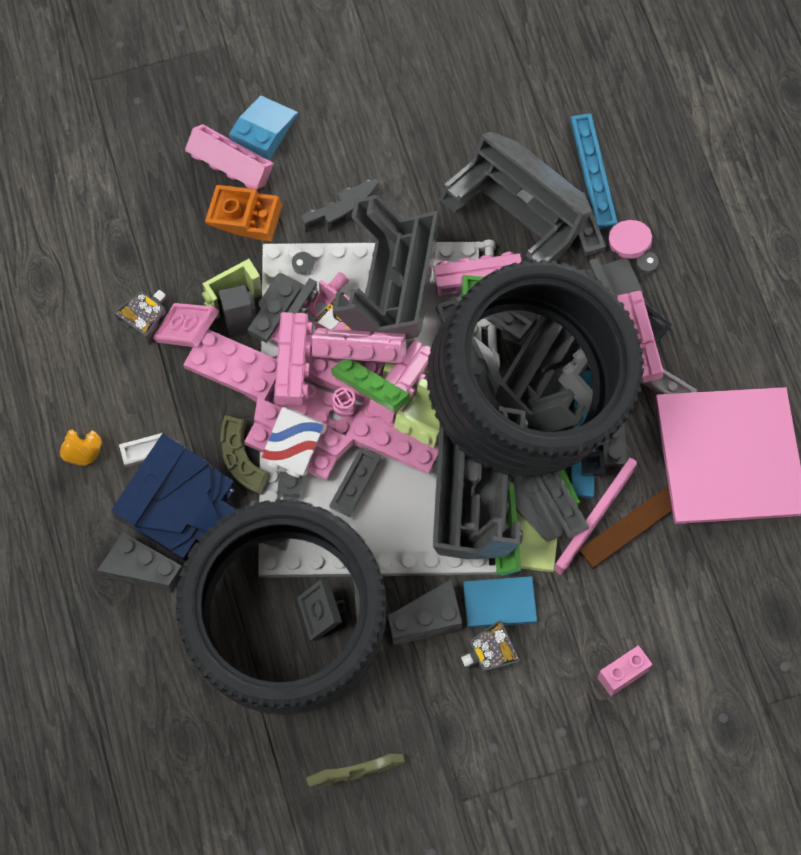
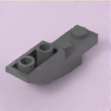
M377 178L363 181L360 185L353 188H345L340 193H337L338 202L328 203L323 208L310 210L302 215V227L305 233L324 225L328 232L351 221L355 200L374 196L379 192Z

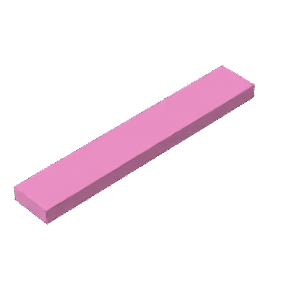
M630 457L587 518L586 522L589 525V529L575 536L556 562L554 568L556 573L561 575L566 570L635 471L637 461Z

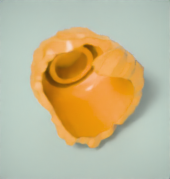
M69 430L65 436V441L61 445L60 457L68 463L79 466L93 463L100 453L101 437L92 430L86 434V439L82 440L77 435V432Z

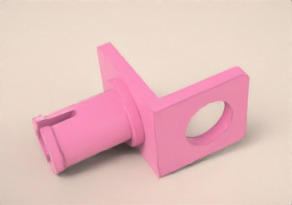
M338 272L329 284L320 280V293L316 300L308 306V312L317 318L321 313L315 310V305L321 302L328 306L335 299L336 293L349 282L347 276L342 272Z

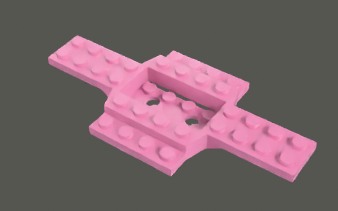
M207 330L199 345L192 348L183 364L185 369L240 392L257 403L254 417L255 423L245 440V445L262 453L282 407H289L328 424L325 433L320 435L306 469L309 471L308 473L327 481L336 462L352 446L367 448L426 475L430 474L438 457V443L432 448L394 428L395 419L389 423L381 419L380 416L377 417L369 413L370 398L332 376L331 368L343 359L312 356V335H307V342L311 343L310 356H306L305 363H309V377L304 378L333 391L342 387L349 388L354 392L355 400L363 403L361 405L355 404L354 412L350 416L341 417L338 421H333L329 418L330 412L333 411V393L307 382H304V384H308L307 398H303L301 406L276 404L274 395L277 359L211 330ZM354 360L379 376L384 369V363Z

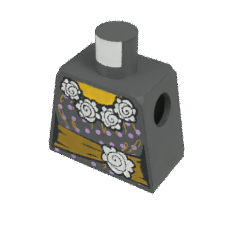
M157 290L152 297L141 291L114 312L116 320L149 345L166 317V311L162 305L168 297L160 290Z
M501 620L468 641L471 651L460 655L465 669L478 663L482 672L520 661Z

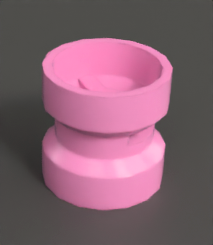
M339 388L333 394V410L338 416H350L355 410V394L349 388Z

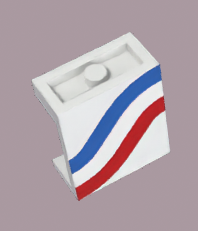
M282 407L261 458L266 459V464L279 469V466L288 469L286 473L299 478L300 475H307L309 471L306 469L321 433H325L328 424L289 407Z

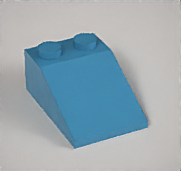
M260 96L239 117L229 133L230 140L270 161L298 112Z

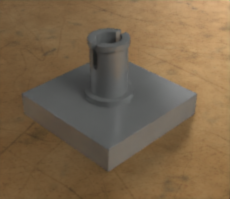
M320 579L297 597L310 641L318 640L342 622L340 615L345 614L346 606L339 605H344L345 602L343 600L335 601L329 579Z

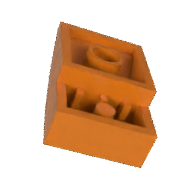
M216 185L205 223L239 236L272 242L283 204L279 196L258 194L256 189Z

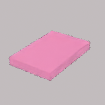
M174 303L154 334L153 339L157 343L197 347L219 313V310L213 306Z

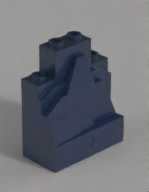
M162 433L111 511L115 519L185 562L195 543L200 542V537L207 529L213 528L216 525L215 522L222 519L225 515L235 513L234 510L236 509L224 502L225 499L229 501L235 491L233 488L234 481L211 467L210 463Z

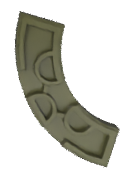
M225 415L220 435L224 462L239 483L247 489L262 495L270 474L256 467L246 453L244 433L247 422Z
M388 754L350 767L323 770L306 779L310 787L332 785V782L343 780L348 782L363 778L365 774L380 773L402 765L405 759L403 754Z

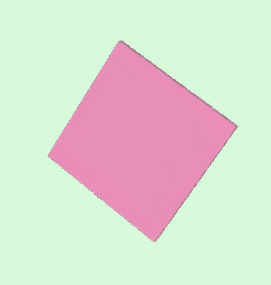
M786 387L656 395L655 402L674 524L801 516V465Z

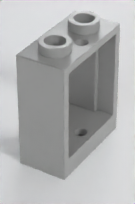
M580 348L574 353L573 361L562 369L563 374L558 380L566 389H570L575 394L574 399L580 405L587 407L585 411L588 414L593 391L579 376V372L588 362L585 353Z

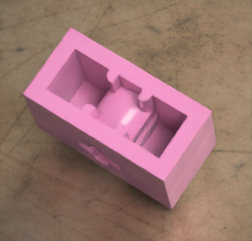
M638 645L602 669L597 678L612 697L649 672L653 664Z

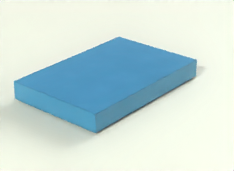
M532 577L463 582L467 628L490 627L499 620L502 621L504 626L537 623Z

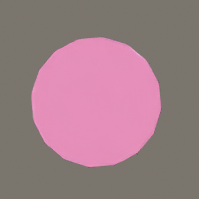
M636 220L622 221L616 224L610 231V248L622 258L633 259L640 257L651 247V231L642 222Z

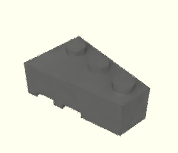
M246 285L220 290L219 301L229 338L248 334L247 329L256 317L252 292H247Z
M123 532L97 571L101 579L122 581L125 584L131 583L145 588L172 593L180 581L182 566Z
M452 579L388 615V625L393 645L461 631L462 621Z

